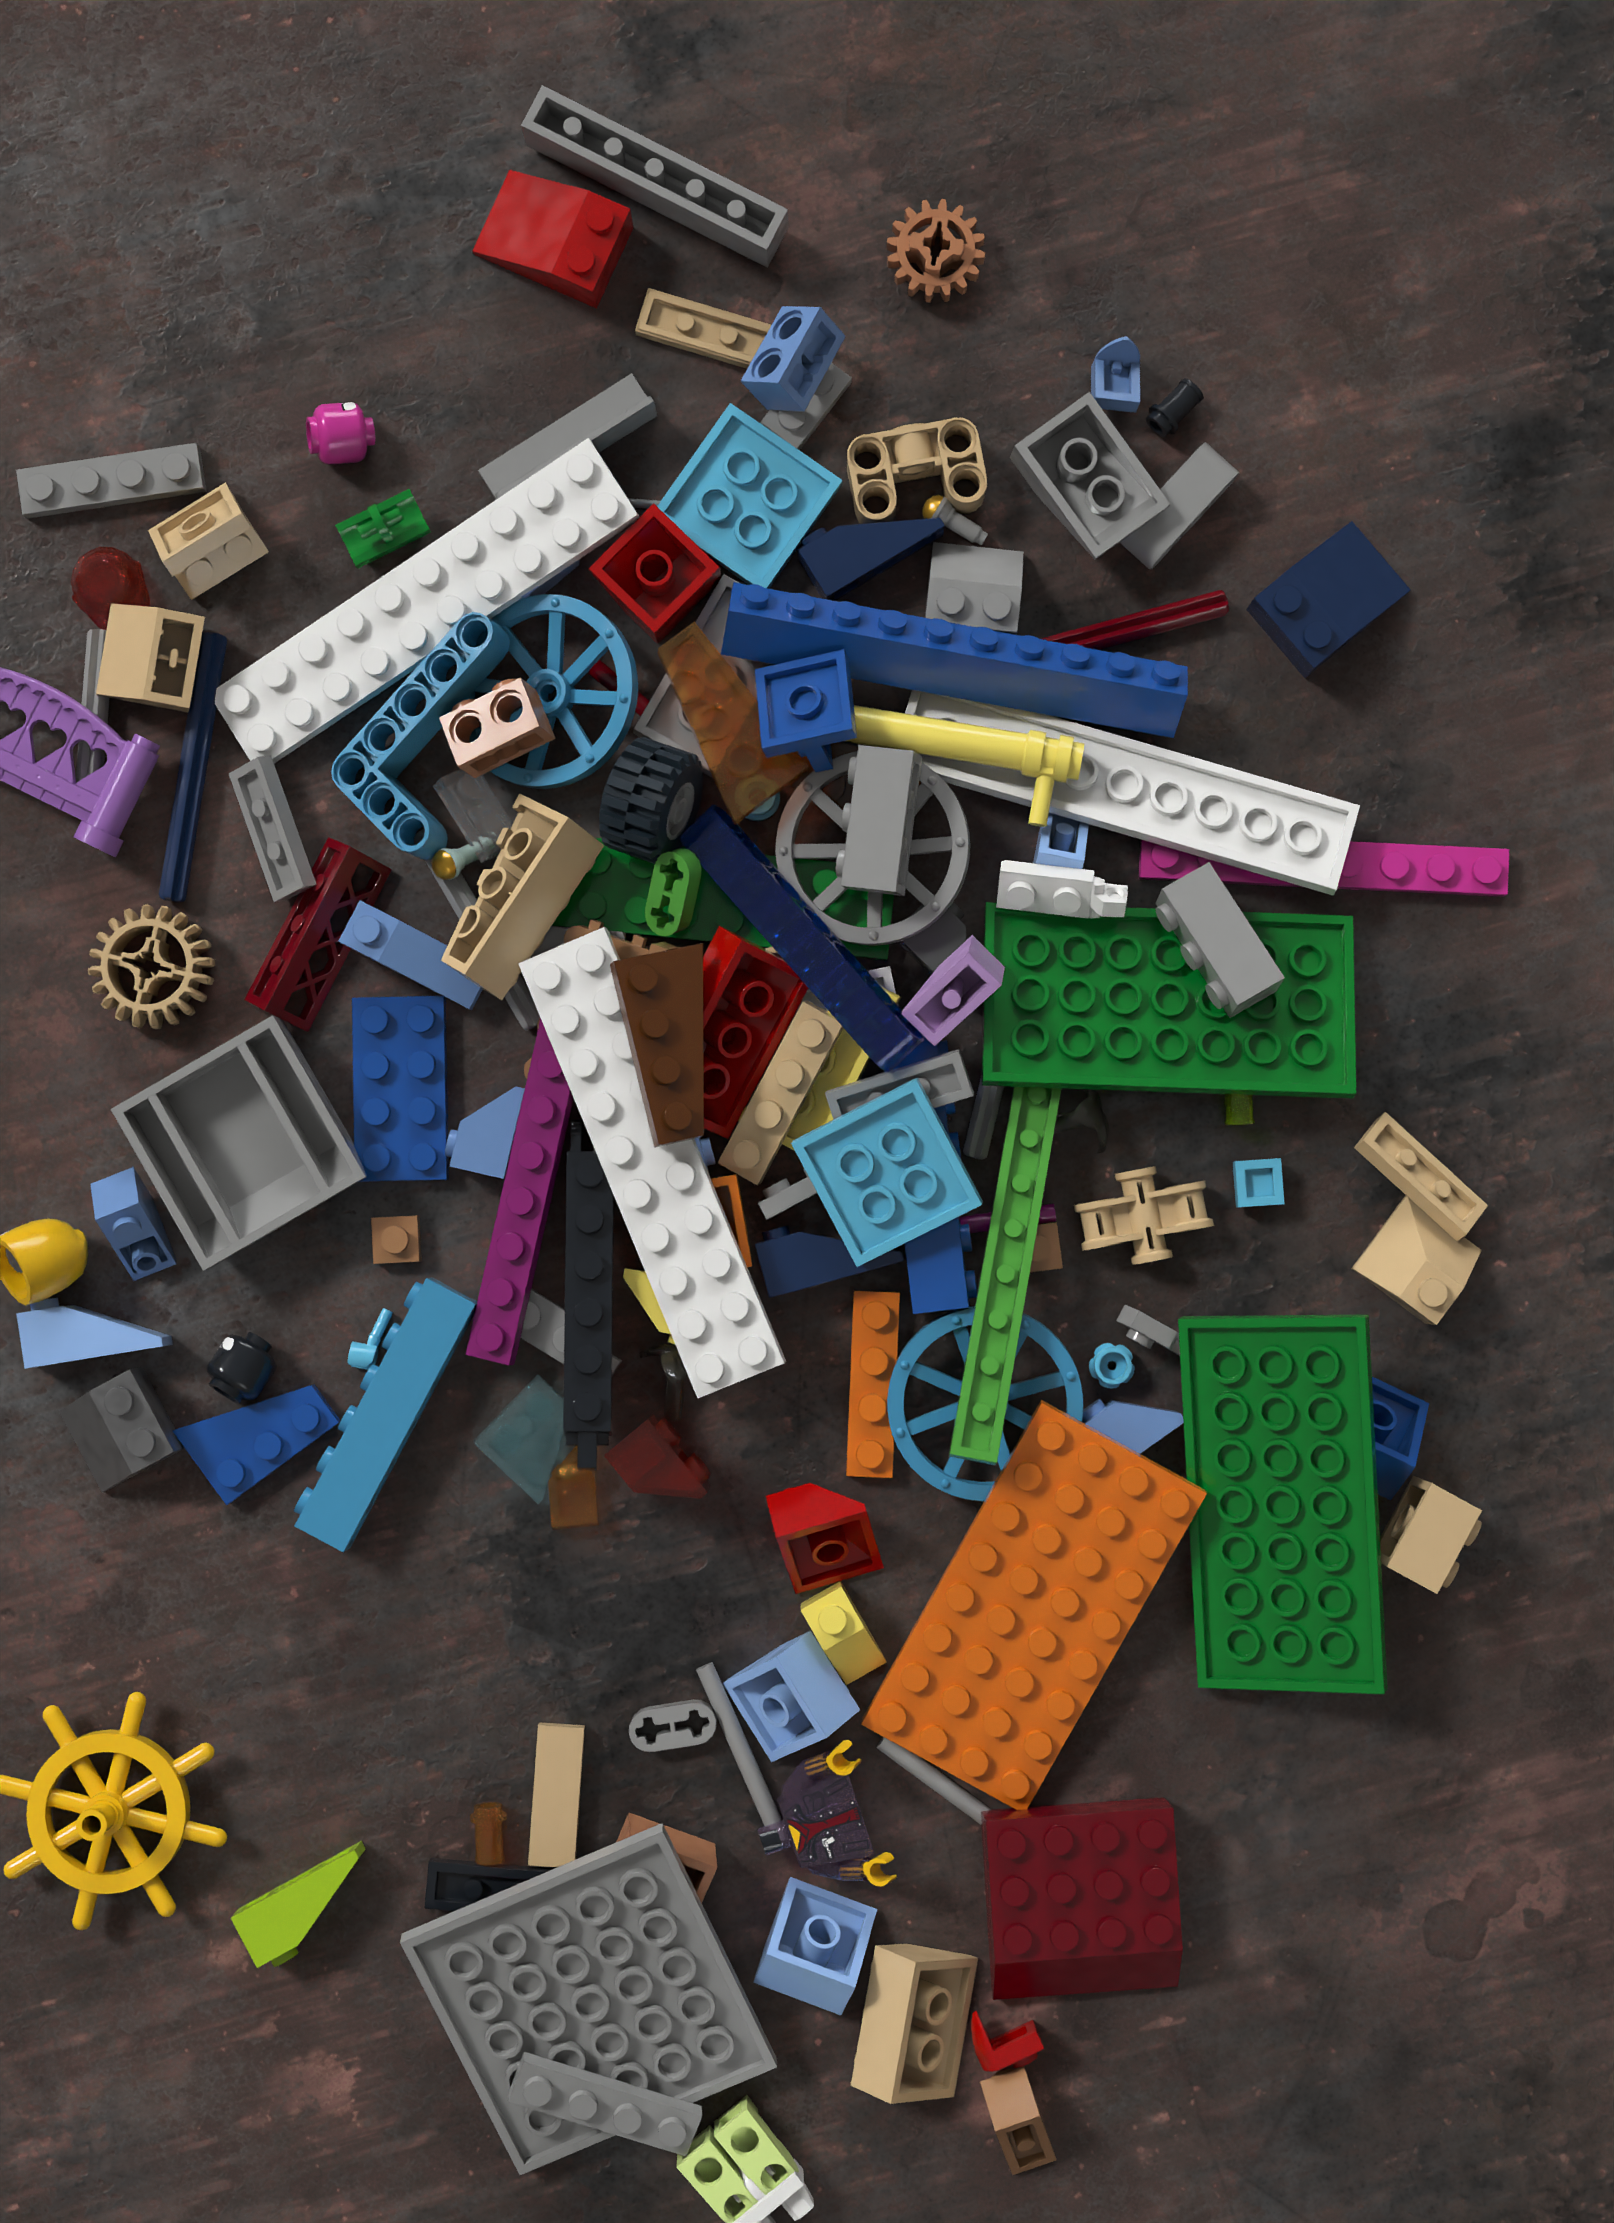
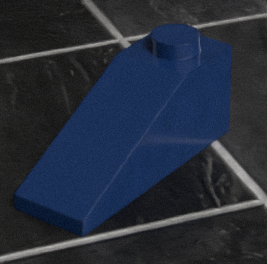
M941 518L843 525L837 526L828 532L825 528H820L802 540L803 547L798 549V560L821 598L836 601L943 537L945 525Z
M789 1226L762 1232L764 1242L755 1244L769 1298L904 1261L902 1252L890 1250L857 1267L843 1240L803 1232L791 1234Z

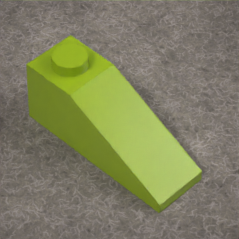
M362 1841L245 1904L234 1913L230 1919L257 1968L271 1961L273 1967H277L299 1953L296 1947L304 1939L366 1848Z

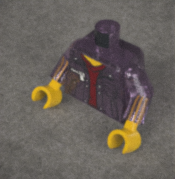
M843 1740L833 1751H826L800 1762L782 1785V1795L776 1799L783 1820L761 1827L757 1831L766 1856L792 1847L799 1867H807L814 1875L840 1881H870L875 1886H885L895 1880L897 1875L893 1874L890 1876L884 1874L880 1864L889 1863L894 1860V1856L889 1852H885L873 1859L868 1857L875 1853L848 1776L861 1763V1759L859 1758L851 1762L843 1757L842 1753L852 1746L851 1741Z

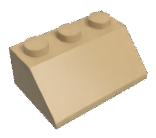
M912 1944L875 1945L857 2052L854 2059L851 2086L890 2104L954 2097L978 1962L977 1957Z

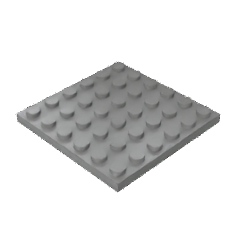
M663 1823L401 1934L400 1944L519 2175L615 2136L614 2134L508 2103V2092L524 2052L690 2103L777 2068L776 2055Z

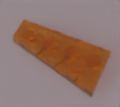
M695 621L658 648L657 654L734 825H736L805 773L809 766L797 751L766 757L761 748L757 700Z

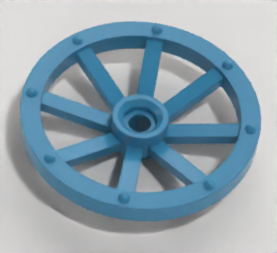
M542 594L522 598L491 618V620L503 627L508 633L510 639L509 652L529 676L526 682L537 690L552 731L555 720L558 718L581 756L563 766L542 770L549 745L548 742L529 752L525 769L513 766L507 762L490 772L506 781L524 787L536 789L558 788L578 782L601 768L618 750L630 729L635 715L638 698L637 668L633 653L622 632L605 614L581 600L557 594ZM549 614L547 669L540 667L510 628L528 618ZM565 615H570L587 622L599 633V636L563 674ZM488 630L483 631L477 638V647L481 646L487 639ZM610 650L616 668L617 692L575 689L574 686ZM485 678L468 699H475V692L486 694L491 692L492 688L501 681ZM557 690L555 699L550 702L548 695ZM573 705L614 707L605 730L594 745H592L571 710ZM522 708L511 714L510 722L520 717ZM480 727L473 730L470 735V742L475 741L480 736Z
M969 1306V1308L950 1311L930 1321L906 1344L892 1371L888 1389L887 1411L891 1432L899 1451L910 1467L921 1478L950 1495L967 1500L985 1501L995 1481L978 1482L957 1477L965 1459L949 1457L944 1470L940 1469L923 1454L912 1437L914 1434L955 1419L958 1402L906 1421L904 1410V1393L909 1374L957 1396L960 1395L961 1380L920 1363L917 1359L931 1343L953 1330L965 1364L970 1338L967 1326L972 1325L975 1306ZM1023 1313L1016 1356L1026 1337L1029 1336L1048 1352L1059 1371L1011 1384L1008 1401L1065 1385L1066 1414L1082 1422V1386L1071 1355L1050 1329L1038 1320ZM1007 1402L1005 1419L1025 1430L1032 1416ZM1003 1431L997 1460L1000 1470L1003 1469L1010 1456Z

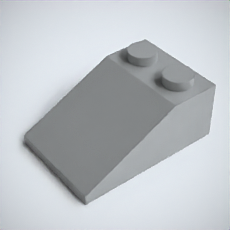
M1090 392L1014 445L1010 459L1035 494L1094 560L1171 505Z

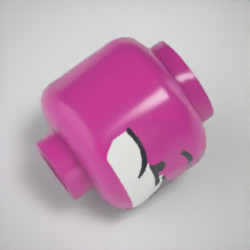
M357 403L321 404L314 410L313 417L306 418L310 454H317L323 464L360 462L366 456L367 446L375 445L372 417L364 418L363 411Z

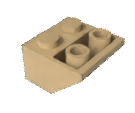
M111 603L96 695L188 713L205 617L158 607Z

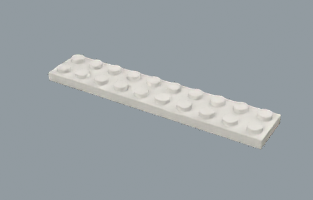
M587 438L216 689L215 705L250 761L261 756H271L275 764L415 670L464 615L477 612L482 613L489 619L493 618L521 599V596L542 585L623 531L640 516L592 441Z
M916 690L911 692L905 714L1026 734L1030 730L1046 732V737L1059 739L1060 735L1074 737V742L1085 743L1079 779L1067 778L1066 783L1054 781L1049 813L1329 895H1334L1337 890L1360 805L1050 715ZM919 754L922 756V763L930 767L946 783L1031 807L1036 778L1022 776L1020 770Z
M602 927L518 964L697 1398H700L784 1364L786 1360L695 1140L691 1139L654 1148L610 969V964L613 961L620 960L608 929Z

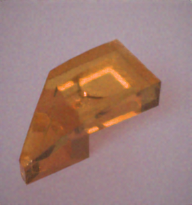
M575 1446L562 1463L558 1464L550 1473L552 1477L548 1481L551 1527L553 1530L599 1525L595 1472L578 1471V1446Z

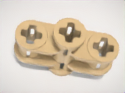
M1155 1166L1115 1174L1116 1181L1121 1182L1124 1197H1114L1074 1205L1075 1212L1080 1213L1085 1241L1081 1244L1082 1251L1132 1241L1135 1255L1131 1257L1132 1265L1172 1258V1250L1167 1249L1164 1234L1214 1226L1213 1219L1207 1216L1202 1191L1206 1188L1205 1180L1155 1191L1153 1175L1157 1173ZM1137 1182H1138V1185H1139V1190H1140V1195H1141L1142 1203H1141V1201H1140V1196H1139V1191H1138ZM1096 1213H1097V1215H1098V1220H1099L1101 1235L1099 1234V1228H1098ZM1146 1228H1147V1231H1148V1236H1149V1241H1150V1247H1151V1248H1149V1243H1148V1237H1147Z

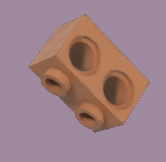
M521 677L503 680L497 683L491 692L477 699L461 701L453 706L451 712L439 717L457 766L474 778L556 739L537 690ZM522 706L520 717L510 722L512 712ZM482 726L480 736L475 741L470 742V735L473 730Z

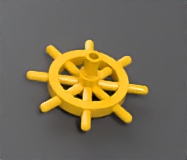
M134 1692L129 1695L120 1730H100L78 1738L60 1708L55 1705L47 1706L43 1711V1719L59 1744L60 1749L44 1763L33 1782L0 1775V1794L28 1801L26 1813L27 1827L33 1847L5 1864L3 1869L4 1875L9 1879H16L43 1863L58 1879L79 1889L72 1924L77 1930H85L90 1926L98 1894L120 1893L141 1885L158 1913L163 1917L172 1916L176 1910V1904L158 1873L175 1857L184 1839L213 1847H221L227 1841V1834L223 1829L189 1821L190 1796L184 1776L210 1761L215 1754L214 1747L209 1743H202L174 1760L159 1744L138 1734L146 1705V1697L141 1692ZM101 1752L114 1753L106 1785L88 1755ZM133 1758L147 1767L152 1774L125 1790ZM70 1765L89 1796L55 1788L58 1780ZM163 1790L167 1815L134 1806ZM51 1807L79 1813L80 1815L76 1821L56 1832L53 1826ZM130 1826L163 1834L158 1846L149 1857ZM112 1837H114L131 1867L120 1870H104ZM82 1838L92 1841L86 1864L76 1859L66 1850L67 1847Z

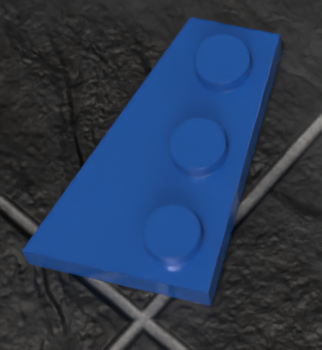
M314 1384L172 1431L224 1503L228 1505L339 1424L341 1420Z

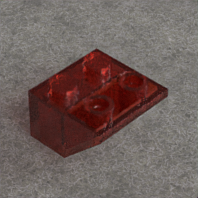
M652 1414L604 1455L635 1493L701 1499L708 1493L711 1487L707 1480L712 1473L696 1453H692L688 1457L677 1443L682 1436L665 1416L658 1421Z

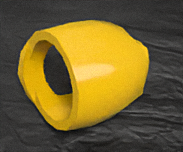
M50 1218L36 1220L0 1235V1280L10 1294L25 1306L46 1300L61 1292L84 1272L88 1258L86 1236L67 1222ZM6 1248L18 1262L22 1273L17 1272L9 1263Z

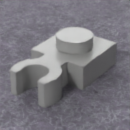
M1124 1305L1116 1321L1130 1328L1126 1337L1148 1349H1151L1154 1342L1180 1356L1179 1333L1137 1309Z

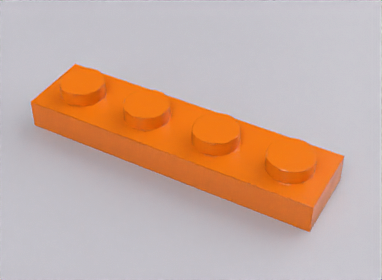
M853 1291L846 1476L893 1477L894 1438L889 1424L887 1397L889 1382L898 1353L900 1292Z

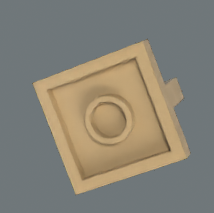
M226 482L148 530L163 564L172 577L175 576L191 600L269 552L242 511Z

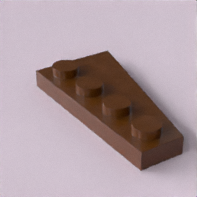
M703 943L613 961L610 964V969L654 1148L700 1138L704 1135Z

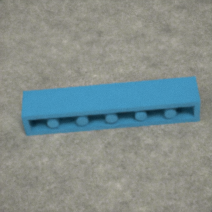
M432 1277L426 1278L423 1285L415 1282L403 1305L409 1309L401 1325L394 1323L382 1343V1347L388 1351L380 1366L372 1364L361 1382L360 1388L366 1391L358 1407L350 1405L341 1419L338 1430L344 1433L336 1448L328 1446L316 1467V1471L322 1473L314 1490L309 1487L304 1490L295 1506L294 1512L300 1516L294 1527L343 1553L351 1548L473 1319L477 1305L476 1300Z

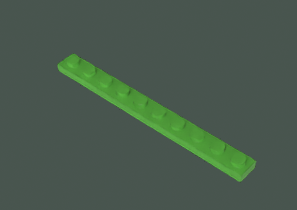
M1013 1088L949 1457L991 1465L997 1464L1061 1088Z

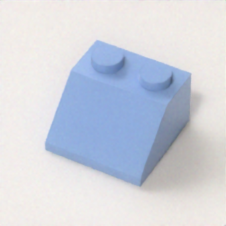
M811 1631L780 1645L722 1683L771 1762L829 1737L860 1711L849 1689L839 1677Z
M790 1877L767 1937L753 1983L842 2015L857 1984L877 1909Z

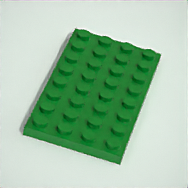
M985 903L984 947L1005 967L1002 985L983 1002L982 1086L1351 1099L1356 1095L1353 916L1242 912L1285 979L1276 992L1229 1018L1224 1008L1218 1009L1211 1002L1205 988L1207 982L1198 969L1192 970L1188 966L1181 953V942L1173 930L1168 932L1162 926L1157 917L1156 909L1126 908L1124 917L1100 916V918L1091 919L1090 917L1080 918L996 908L997 903Z
M1369 1314L1182 1316L1178 1319L1186 1476L1187 1480L1205 1489L1207 1492L1189 1524L1198 1688L1385 1694L1387 1691Z

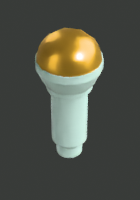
M488 839L475 840L458 849L442 848L432 857V870L437 877L443 880H452L458 877L465 865L486 856L487 852L492 850V844Z

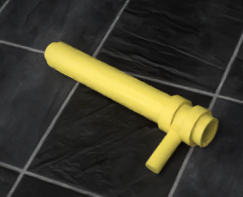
M854 705L857 738L846 740V742L913 750L918 754L1020 770L1022 776L1036 778L1028 821L1030 825L1047 826L1054 781L1066 783L1067 778L1079 779L1085 743L1074 742V737L1060 735V738L1056 739L1046 737V732L1030 730L1026 734Z

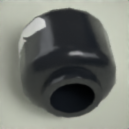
M248 1332L245 1338L238 1335H229L224 1339L207 1365V1373L212 1378L209 1386L227 1399L238 1404L243 1399H256L277 1368L275 1360L268 1354L272 1346L252 1332Z

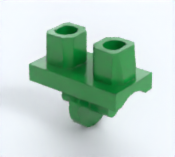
M410 489L377 505L373 504L367 507V510L335 525L357 569L431 533Z

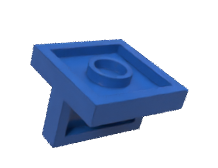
M837 650L755 669L761 748L766 757L798 751L800 757L807 756L815 773L833 769L831 744L857 738L850 663L845 650Z

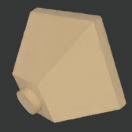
M1405 1195L1351 1269L1425 1324L1437 1325L1464 1289L1481 1253V1249L1465 1237L1456 1241Z

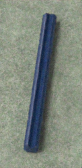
M214 632L202 633L159 890V897L161 899L176 903L184 902L187 897L217 708L215 705L216 689L221 683L227 638Z

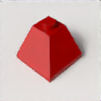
M812 1483L787 1488L766 1496L775 1536L795 1594L884 1568L864 1503Z

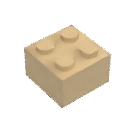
M1413 1476L1380 1537L1381 1564L1438 1594L1442 1586L1447 1588L1454 1580L1459 1569V1563L1456 1562V1559L1463 1546H1470L1477 1537L1482 1522L1478 1520L1482 1510L1431 1482Z

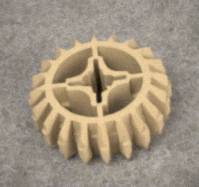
M146 904L142 906L139 919L136 912L128 908L124 910L127 924L123 925L119 920L111 918L108 923L114 931L112 936L103 932L97 934V939L106 943L103 951L98 949H91L89 951L90 956L101 960V966L88 968V974L103 978V980L92 986V990L96 994L109 992L101 1003L102 1007L110 1010L118 1006L115 1018L123 1022L132 1014L131 1020L134 1027L142 1028L148 1017L151 1028L161 1029L163 1014L171 1025L179 1024L177 1009L180 1008L183 1013L192 1016L195 1010L188 1001L192 997L201 1002H205L207 996L197 989L200 983L212 985L214 982V978L202 974V968L214 967L215 960L200 956V954L211 948V943L208 940L194 942L200 936L202 928L197 924H193L185 929L188 923V916L182 912L175 915L172 919L171 908L161 906L155 917L153 907ZM153 931L151 937H146L144 946L138 952H123L126 945L133 938L142 933ZM168 932L181 944L185 953L186 968L177 966L170 961L168 956L170 945L166 943ZM154 956L155 962L171 970V972L161 970L157 974L151 972L152 978H150L149 972L143 970L142 967L134 965L133 962L145 964L146 960L153 962L151 957ZM118 966L127 968L133 973L135 978L134 990L138 991L136 1001L131 999L124 991L119 980ZM182 981L179 988L170 997L151 1004L152 996L158 995L160 987L165 982Z

